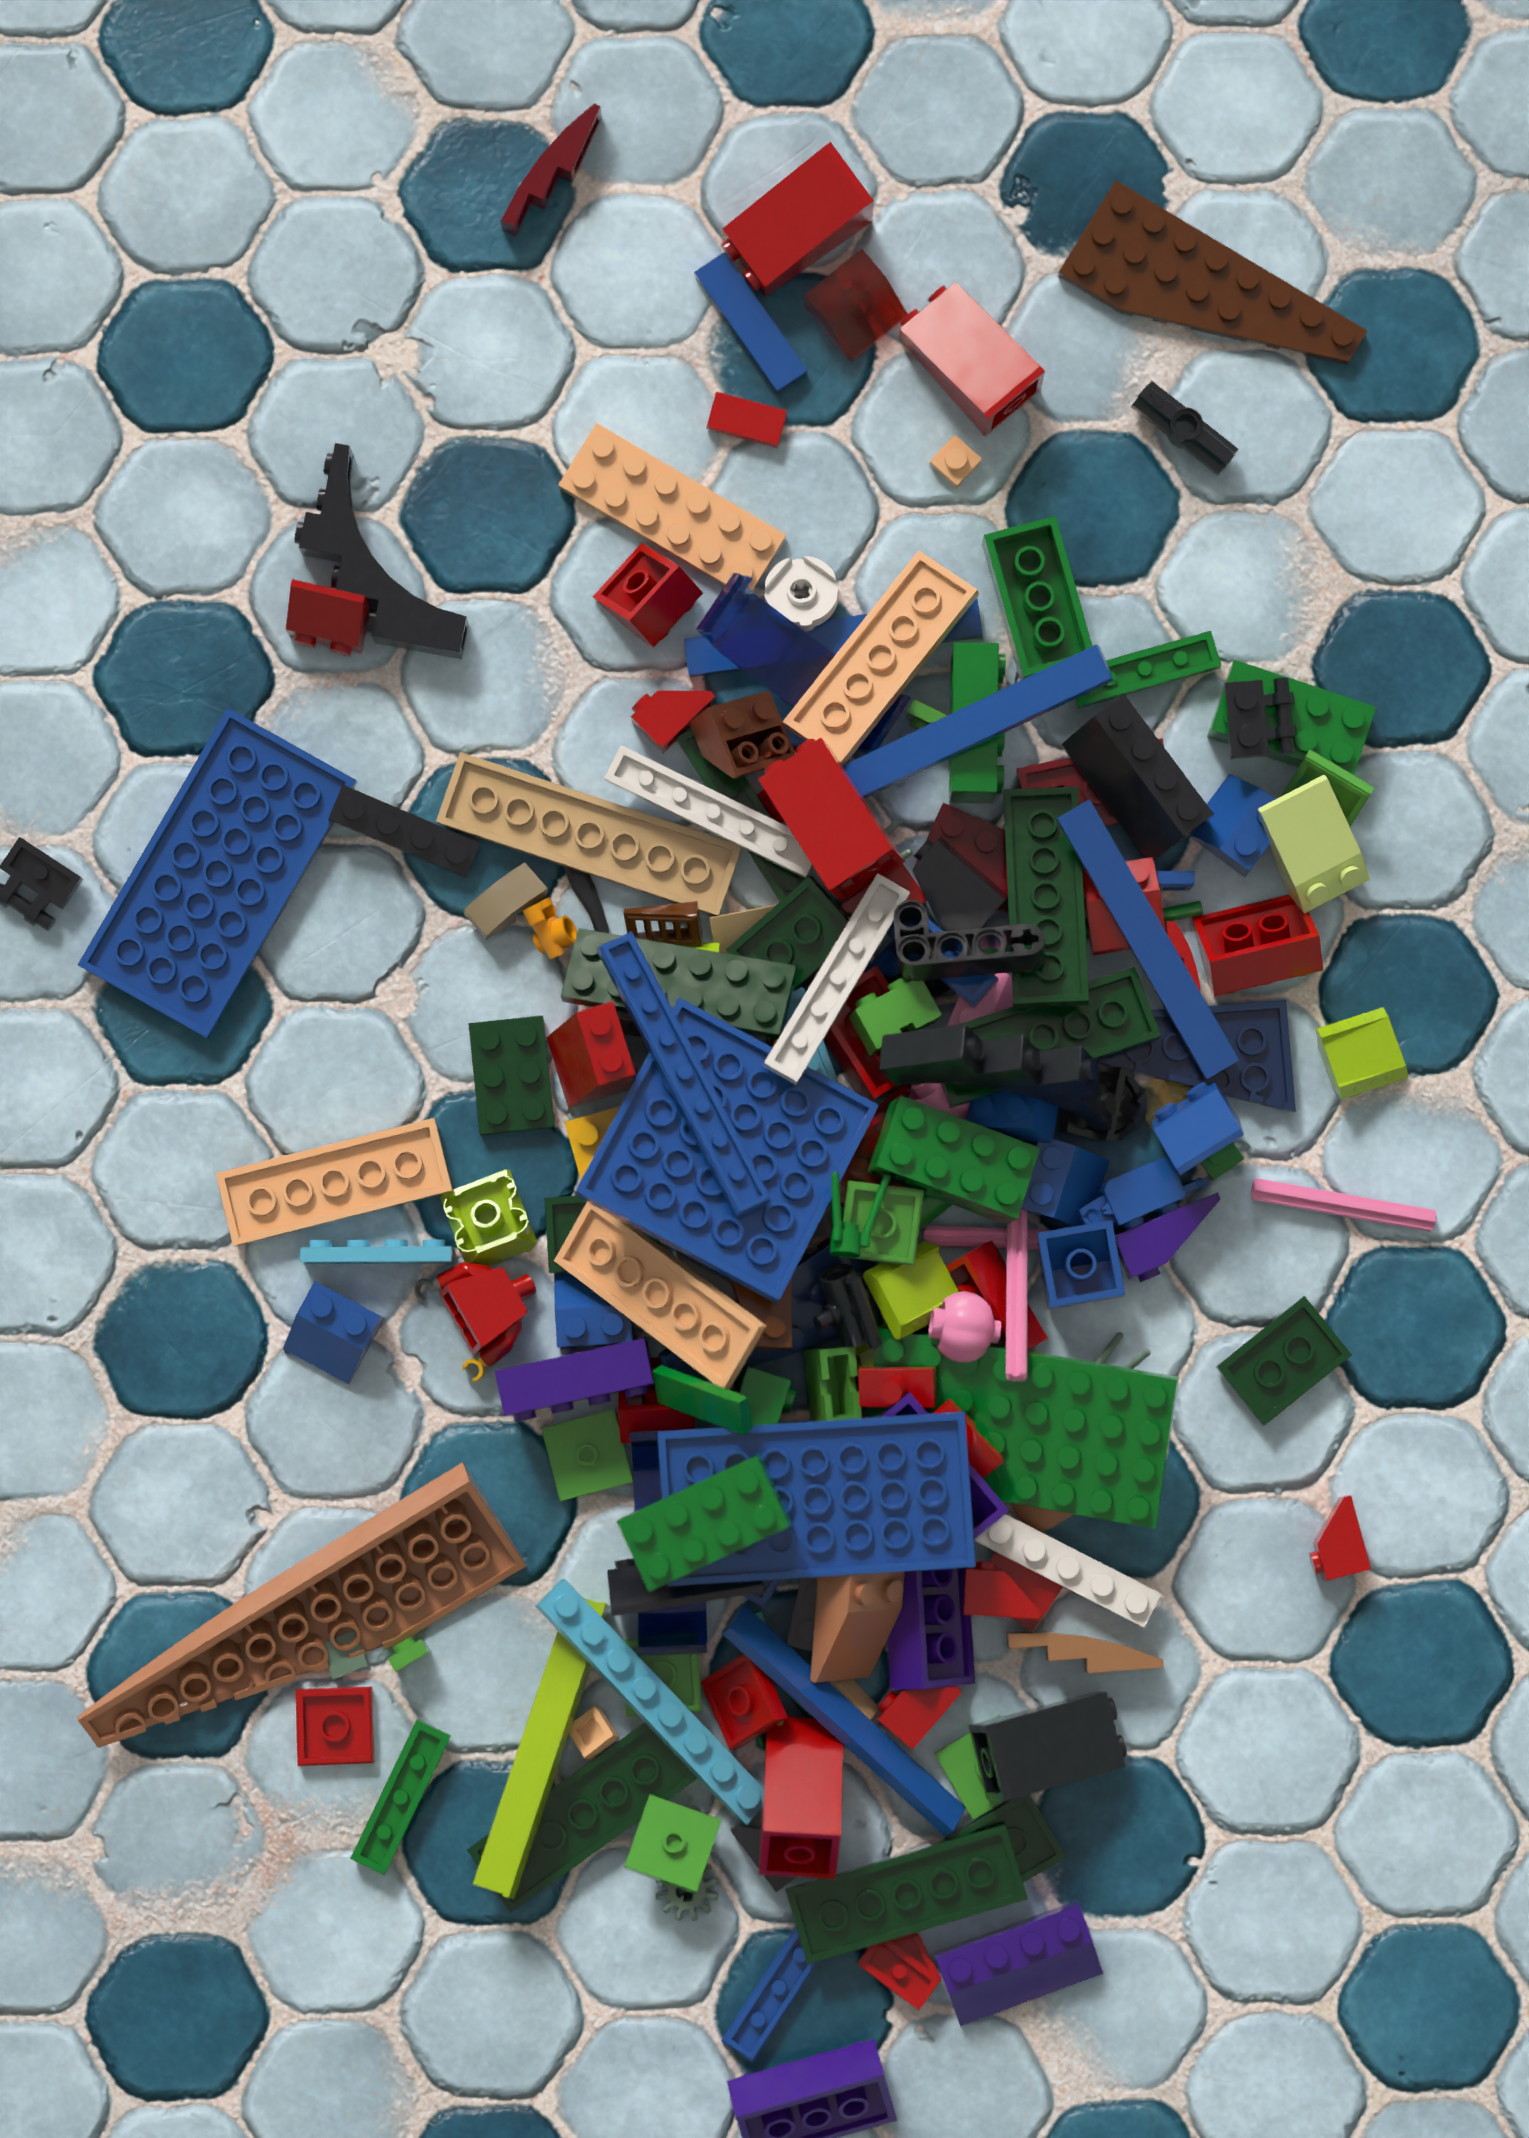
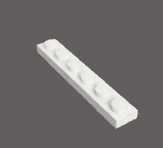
M620 745L604 777L605 781L806 879L812 864L788 826Z
M877 873L763 1065L765 1068L795 1085L798 1083L894 922V910L900 903L907 900L910 894L908 890Z
M1004 1514L974 1540L1145 1628L1161 1596V1593L1007 1514Z

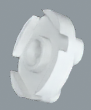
M803 556V559L791 561V558L782 560L772 568L766 578V607L772 617L784 626L796 628L801 632L811 631L815 626L829 619L838 604L839 590L835 574L825 562L815 557ZM805 586L809 587L808 598H795V592L793 591L795 587L798 589H803Z

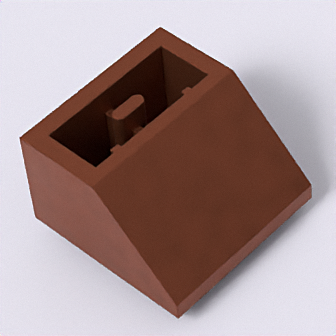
M770 690L708 707L689 722L702 756L733 779L765 770L773 762L781 759L786 761L795 755Z

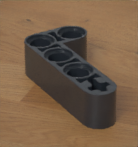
M907 900L900 903L894 910L898 968L900 974L910 981L1031 971L1039 968L1045 960V937L1042 930L1033 924L929 933L928 914L922 903L915 900ZM908 920H916L920 922L917 926L914 927H906L903 925V923H905ZM1031 945L1032 949L1026 950L1024 946ZM1007 946L1012 947V952H1007ZM988 947H994L999 950L992 955L981 952ZM951 950L961 953L955 958L944 956L946 952ZM912 954L923 956V958L915 962L906 959V957Z

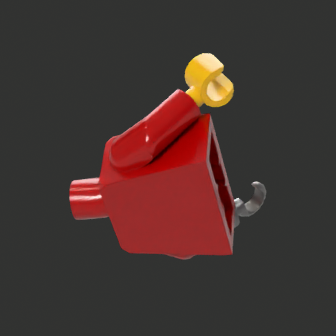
M462 1262L433 1276V1282L426 1278L420 1279L414 1288L416 1297L421 1301L426 1299L420 1291L424 1283L431 1292L438 1290L442 1301L473 1356L478 1353L480 1354L479 1358H471L462 1365V1370L466 1369L471 1363L479 1367V1374L471 1381L483 1378L486 1374L487 1366L492 1367L513 1349L523 1330L522 1318L528 1313L523 1300L536 1294L535 1284L527 1274L511 1281L502 1267L492 1269L487 1264Z

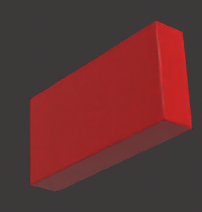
M716 391L706 428L707 430L778 448L787 417V410Z

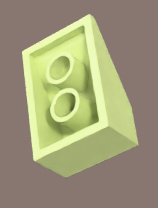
M1325 775L1258 808L1285 890L1304 914L1370 880L1360 848Z

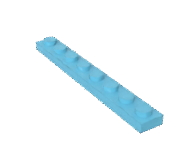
M561 1579L535 1607L742 1825H747L762 1809L763 1787L566 1579Z

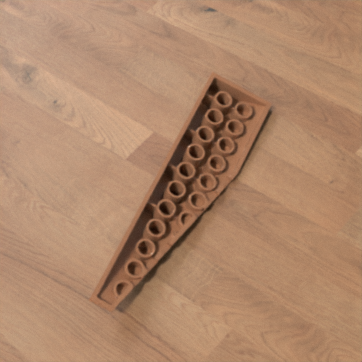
M462 1462L271 1579L200 1626L80 1714L77 1719L96 1746L100 1748L141 1734L146 1731L147 1727L161 1722H165V1725L180 1720V1716L199 1709L204 1712L216 1708L217 1703L231 1698H235L236 1701L294 1681L296 1676L314 1670L315 1673L329 1669L327 1662L328 1650L324 1643L331 1640L335 1648L343 1651L353 1649L360 1643L362 1649L349 1653L350 1659L363 1653L364 1656H367L366 1652L382 1646L384 1649L396 1646L526 1567V1563L484 1493ZM355 1630V1637L350 1643L343 1644L335 1639Z

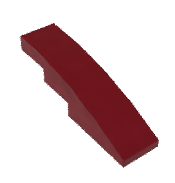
M597 104L591 105L569 124L538 158L518 187L501 219L503 232L516 237L531 204L545 210L559 177L573 183L602 119L601 106Z

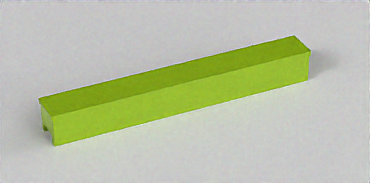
M584 1598L607 1622L611 1607L607 1603H598ZM557 1631L473 1882L474 1885L501 1893L504 1897L513 1900L515 1899L592 1667L559 1631Z

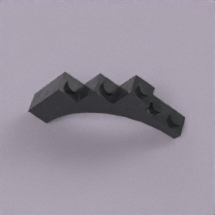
M335 443L333 454L327 453L324 463V475H328L326 489L320 488L317 497L316 510L321 511V514L305 513L304 522L298 521L294 542L299 544V550L303 556L341 563L340 566L335 565L333 568L331 587L363 595L366 597L369 605L377 606V610L371 609L367 624V631L372 632V638L375 643L462 659L469 626L467 617L437 608L412 595L393 580L371 555L359 532L353 512L350 485L353 453L350 445Z
M966 1024L889 1034L882 1037L879 1070L896 1086L924 1083L963 1084L1012 1091L1061 1107L1083 1119L1097 1131L1111 1130L1112 1115L1116 1112L1115 1097L1098 1080V1063L1081 1045L1039 1051L1024 1035L981 1040Z

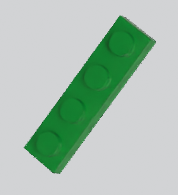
M1207 631L1106 660L1114 681L1075 699L1079 709L1121 697L1123 694H1132L1220 669L1222 665L1212 632Z
M419 1719L416 1720L350 1859L378 1873L386 1874L452 1735Z

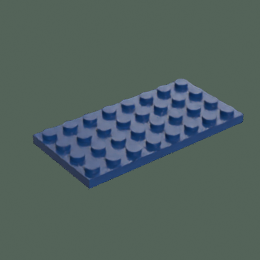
M227 708L80 959L78 966L209 1039L334 824L328 818L342 785L354 789L357 780Z
M965 1411L752 1425L753 1429L745 1435L724 1427L657 1432L662 1499L760 1453L792 1521L790 1527L669 1582L668 1586L976 1567Z

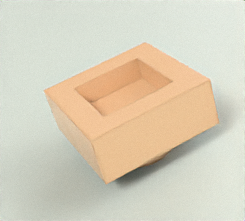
M954 435L930 460L929 464L957 489L982 462V458L958 436Z
M596 1705L573 1722L569 1733L583 1757L590 1761L620 1738L603 1710Z

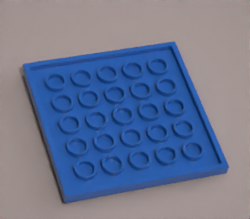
M678 997L672 1009L772 1200L738 1218L735 1217L650 1052L573 1195L777 1304L832 1198L831 1174L837 1172L840 1183L879 1105L808 1066L796 1085L763 1066L773 1049L771 1046Z

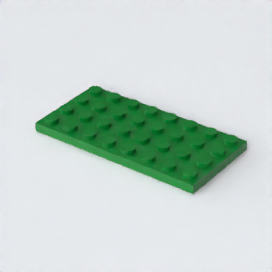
M881 1325L878 1328L883 1344L875 1348L873 1367H936L937 1405L935 1407H923L928 1414H932L951 1399L976 1423L977 1431L1002 1454L1003 1463L983 1478L1001 1501L1155 1529L1157 1527L1179 1377L1027 1351V1378L1022 1382H1012L1006 1378V1347L990 1345L985 1354L979 1359L968 1363H960L946 1358L937 1348L941 1339L929 1338L928 1333L915 1331L898 1340L894 1339L888 1326ZM867 1407L866 1418L880 1417L891 1407Z

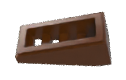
M698 901L624 909L623 914L627 933L632 931L635 938L685 947L702 946L703 930ZM636 920L643 921L645 932L638 933ZM651 921H658L659 931L652 930ZM666 921L673 923V929L667 930ZM680 922H687L688 927L681 928Z

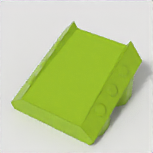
M1384 1007L1316 1029L1319 1052L1331 1085L1341 1100L1409 1077L1403 1055Z
M503 1170L456 1188L453 1191L441 1194L440 1199L464 1262L487 1264L490 1266L523 1252L530 1253L537 1244L510 1170Z
M927 1241L918 1244L915 1266L883 1262L865 1271L863 1274V1278L894 1339L900 1340L928 1325L932 1309L941 1308L943 1299L959 1292L938 1252L939 1245Z

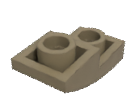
M523 863L479 895L464 909L463 914L487 940L515 923L518 913L546 897L548 888L530 867Z

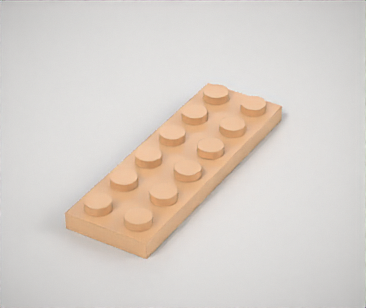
M598 423L595 424L558 484L559 489L749 600L786 539V534Z
M918 550L783 720L784 726L805 741L812 738L816 741L821 737L830 746L841 765H845L979 596L978 590Z
M435 1118L215 1173L234 1247L453 1191Z
M588 1202L554 1260L715 1385L725 1389L731 1388L766 1328L764 1323L642 1231Z

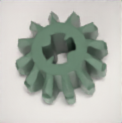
M706 1864L697 1893L693 1894L691 1898H684L685 1893H682L680 1896L677 1892V1887L656 1880V1884L668 1887V1889L661 1890L655 1894L657 1900L670 1898V1901L664 1905L663 1912L668 1913L674 1906L678 1907L676 1913V1920L678 1921L682 1920L684 1909H689L692 1921L698 1920L697 1906L704 1913L709 1914L711 1907L704 1901V1898L717 1901L719 1894L715 1891L706 1890L708 1887L719 1884L718 1877L706 1880L704 1878L711 1871L712 1866Z

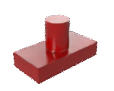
M860 1367L858 1369L859 1407H892L909 1392L922 1407H935L937 1405L936 1367Z

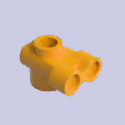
M550 897L531 905V907L523 910V913L529 925H532L535 931L533 941L537 950L542 954L547 953L549 959H553L571 949L570 945L575 943L577 929L568 916L564 915L557 918L555 914L557 911Z

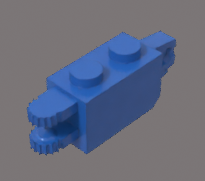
M1166 1156L1108 1180L1100 1186L1097 1193L1098 1198L1079 1209L1077 1213L1082 1225L1112 1220L1113 1229L1122 1225L1124 1230L1127 1231L1146 1223L1143 1216L1154 1211L1160 1217L1179 1209L1178 1201L1186 1198L1187 1194L1208 1186L1209 1183L1205 1177L1197 1178L1190 1181L1189 1184L1182 1186L1177 1174L1178 1171L1169 1156Z

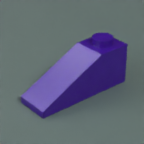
M1218 1192L1115 1235L1118 1256L1128 1279L1137 1276L1141 1283L1160 1275L1158 1267L1170 1260L1220 1201L1221 1198Z

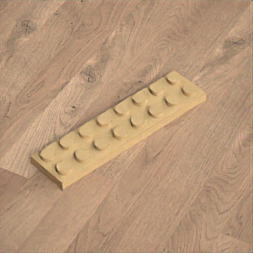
M462 752L459 753L436 823L673 903L698 901L699 911L712 916L720 915L742 847L730 841Z

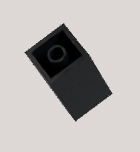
M1094 1692L968 1725L986 1799L1005 1802L1125 1767L1123 1757L1127 1756V1750L1123 1737L1117 1735L1114 1720H1117V1709L1114 1700L1111 1697L1108 1698L1107 1692Z

